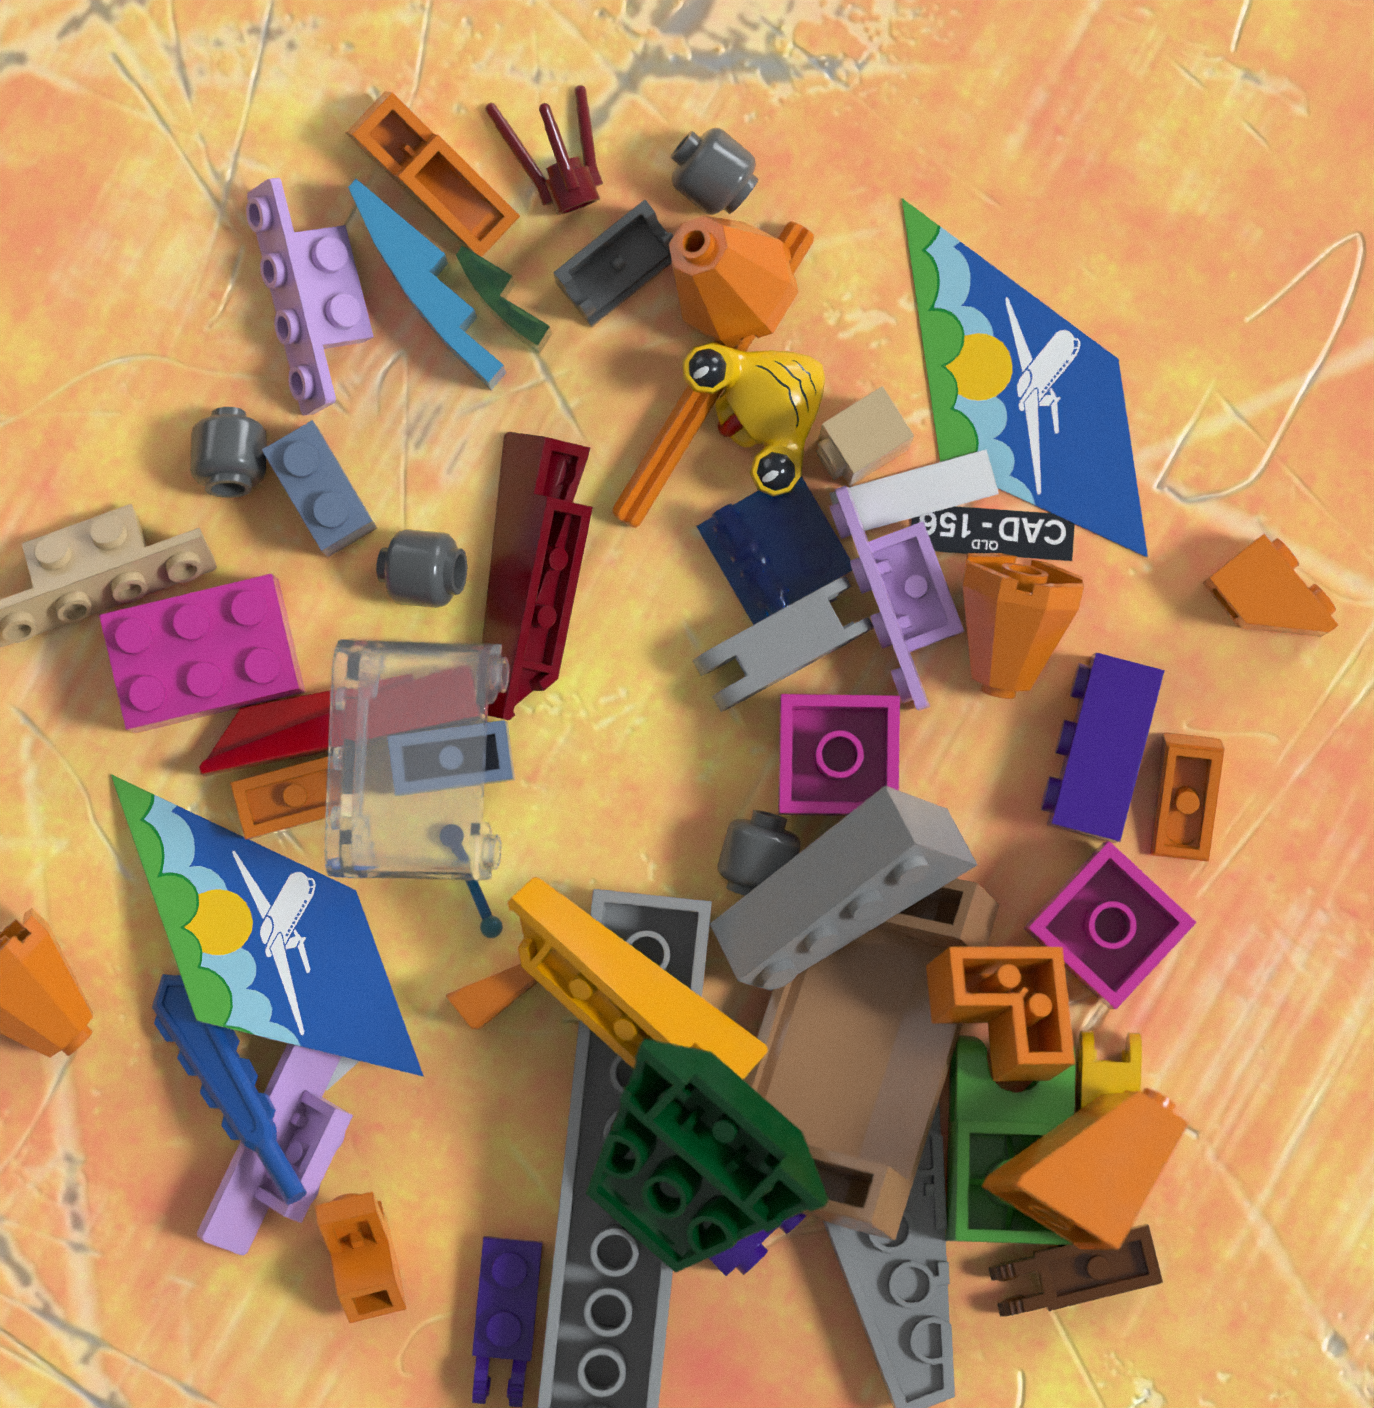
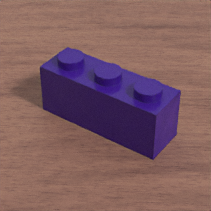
M1097 652L1090 656L1088 665L1078 663L1070 691V697L1079 699L1074 722L1063 720L1055 749L1056 754L1064 755L1059 778L1049 776L1041 802L1040 810L1050 812L1047 826L1112 843L1121 841L1165 670Z

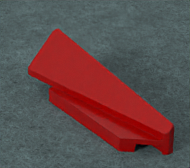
M470 661L459 663L415 680L413 674L240 708L207 759L200 764V775L206 777L388 740L387 736L421 732L480 720L481 715Z

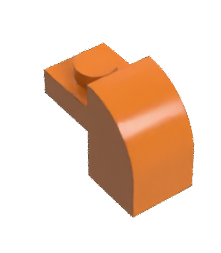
M373 1191L363 1194H343L331 1202L315 1205L318 1227L331 1255L337 1296L349 1324L406 1310L398 1260L381 1200L377 1201Z

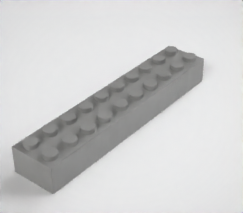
M593 889L590 916L702 997L712 901ZM580 1020L538 1408H658L673 1270L585 1194L606 1136L612 1129L620 1107L619 1100L630 1080L633 1068Z

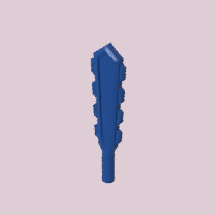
M162 974L152 1005V1009L156 1013L155 1026L165 1041L175 1042L180 1049L177 1059L189 1076H198L202 1082L200 1094L208 1106L213 1109H220L224 1115L221 1125L229 1138L241 1141L245 1147L256 1152L287 1205L299 1201L307 1194V1191L277 1142L276 1125L273 1122L276 1109L268 1094L258 1093L255 1087L258 1075L249 1059L240 1058L237 1052L240 1041L235 1031L197 1021L181 975Z

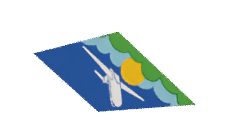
M902 198L940 462L987 449L998 489L1148 558L1119 359Z
M111 774L197 1021L424 1077L355 889L258 843L246 840L245 837Z

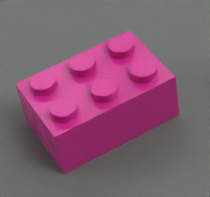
M272 573L99 615L125 728L133 733L305 693L280 582Z

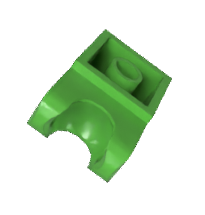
M959 1035L949 1066L946 1241L1073 1245L989 1192L982 1185L988 1175L1075 1114V1064L1050 1081H1032L1022 1092L1015 1093L1002 1089L991 1078L987 1061V1047L983 1041L975 1036Z

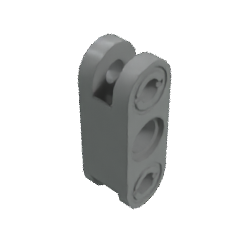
M846 576L785 607L709 649L693 660L700 676L706 675L734 659L738 661L746 677L712 696L720 712L743 702L874 628L869 617L855 624L852 621L842 626L830 603L837 600V596L852 587Z

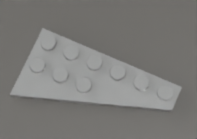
M938 1101L895 1241L823 1221L893 1408H928L955 1397L952 1324H950L948 1298V1284H950L949 1262H947L945 1234L947 1217L944 1152Z

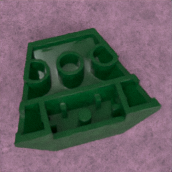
M644 1039L641 1042L635 1057L637 1061L630 1080L622 1092L619 1100V1110L612 1129L604 1141L586 1190V1195L675 1273L733 1248L737 1241L759 1231L765 1230L769 1232L778 1228L784 1220L808 1210L811 1213L826 1206L829 1200L804 1134L788 1118L713 1052L650 1039Z

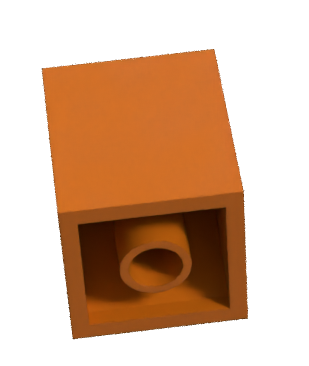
M1144 1088L1142 1092L1125 1090L1122 1093L1100 1095L988 1175L982 1187L1079 1249H1119L1189 1122L1173 1113L1176 1104L1172 1100L1150 1088Z

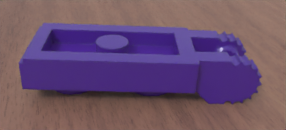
M491 1236L483 1237L472 1356H476L472 1403L486 1404V1398L490 1394L491 1377L489 1376L490 1359L502 1358L513 1360L511 1378L508 1380L507 1388L509 1406L520 1408L523 1406L527 1361L532 1360L543 1241Z

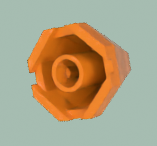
M702 216L682 223L669 243L683 321L691 329L723 346L731 348L743 344L740 339L753 334L757 338H761L774 333L798 294L796 278L791 273L789 262L792 263L790 249L781 240L746 222Z
M967 553L963 571V594L972 679L982 683L981 691L985 694L998 698L1014 699L1017 691L1031 690L1077 614L1084 589L1083 577L1047 562L1032 560L1031 566L1015 564L1017 556L1003 553Z
M32 907L24 913L23 926L17 920H14L0 932V1034L49 1058L61 1050L69 1056L82 1046L93 1033L87 1026L93 1018V1011L50 925Z

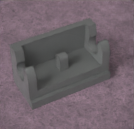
M645 199L553 272L555 283L591 327L672 264L669 243L674 235L662 227L657 220L658 217L655 211Z

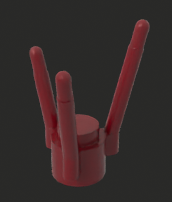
M583 85L576 86L575 97L584 166L581 165L579 157L569 158L550 105L542 103L539 106L544 128L557 162L546 168L549 176L548 180L494 103L486 105V112L494 122L495 127L536 186L543 206L553 203L557 215L581 209L600 200L596 187L603 185V181L596 164L590 110L586 88Z

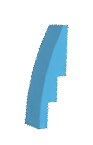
M355 179L348 188L380 256L407 299L443 344L492 390L506 374L505 367L465 333L477 319L475 310L437 278L448 264L445 253L360 181Z

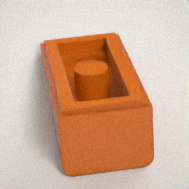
M1163 733L1150 849L1151 855L1209 862L1225 750L1221 739Z
M519 964L448 993L445 996L472 1030H480L536 985L538 981Z

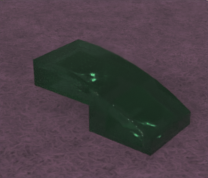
M462 245L456 257L469 285L479 300L510 333L540 354L552 335L550 326L506 300L515 285L512 275Z

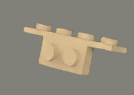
M132 504L21 543L33 588L0 600V647L25 642L35 635L68 623L80 622L90 615L124 603L135 602L148 594L179 583L190 582L198 576L214 571L217 565L200 527L146 546L139 518Z

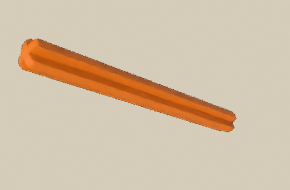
M790 221L786 224L778 239L790 249L792 263L789 262L791 273L794 275L814 242V234L801 224ZM753 334L740 340L743 344L731 348L746 352L756 336ZM689 385L686 387L613 506L612 513L618 520L630 527L637 528L640 526L724 388L710 394L694 392Z

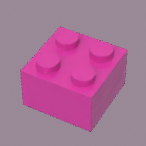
M781 694L779 714L778 815L847 816L884 786L899 791L900 696Z
M1110 841L1103 842L1023 929L1042 947H1063L1065 968L1109 1009L1116 1010L1197 922Z

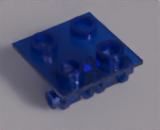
M802 476L790 492L772 497L758 490L734 505L730 503L714 512L711 518L696 526L753 625L853 571L850 564L851 559Z

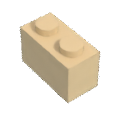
M881 386L822 423L819 434L821 442L817 443L819 449L816 450V453L832 479L836 480L843 476L850 487L908 451L914 434L884 387Z

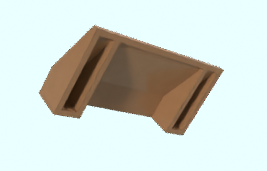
M954 879L799 973L787 985L772 990L757 1036L767 1046L768 1052L744 1078V1081L804 1134L829 1201L823 1208L811 1213L807 1210L802 1212V1214L841 1227L895 1241L963 1024L931 1023L926 965L949 947H987L1000 905L978 883Z

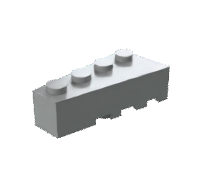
M884 786L712 921L710 926L738 982L771 991L787 985L799 973L976 867L977 863L947 808Z

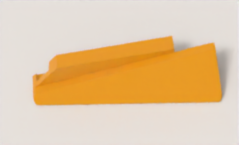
M533 877L507 902L509 911H514L519 916L524 939L517 947L521 967L633 1069L637 1061L635 1060L637 1051L644 1039L711 1051L742 1079L767 1054L768 1048L762 1041L540 878Z

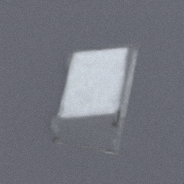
M381 637L343 638L337 642L333 655L324 844V861L328 876L365 879L486 881L492 879V870H497L500 865L502 844L500 835L492 834L490 823L483 822L488 704L495 702L498 692H506L509 682V662L507 657H501L502 644Z

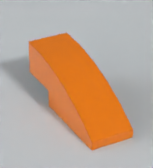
M385 91L346 132L397 184L479 258L520 217L438 134L433 133L393 92Z

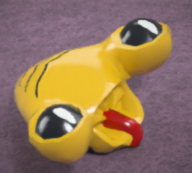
M713 342L693 347L682 361L683 379L694 392L713 394L724 387L726 388L715 405L719 419V433L724 437H730L742 447H751L755 444H763L765 446L754 456L749 473L757 490L772 497L790 492L802 476L805 441L817 417L823 398L825 386L823 365L809 355L789 351L765 350L745 352Z

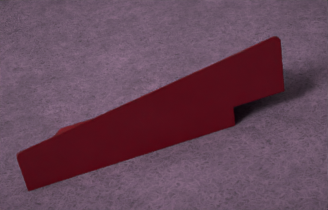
M507 432L504 436L477 686V700L480 714L511 720L515 716L514 707L532 691H545L559 678L593 509L591 506L573 502L589 457L590 447L545 436Z

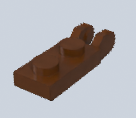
M1148 1224L1131 1227L1119 1249H1079L1075 1245H1057L1033 1251V1256L1010 1260L988 1268L991 1281L999 1280L1001 1282L1037 1271L1042 1292L1014 1295L999 1302L997 1306L1000 1317H1007L1045 1307L1048 1311L1163 1283Z

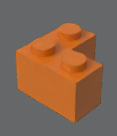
M949 947L926 965L931 1023H988L993 1081H1050L1075 1064L1063 947Z

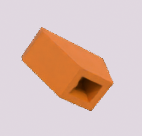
M1265 534L1261 535L1202 582L1239 628L1322 637L1338 626V623L1331 616L1336 611L1333 602L1318 585L1313 584L1309 588L1294 571L1299 566L1298 560L1279 538L1271 542Z

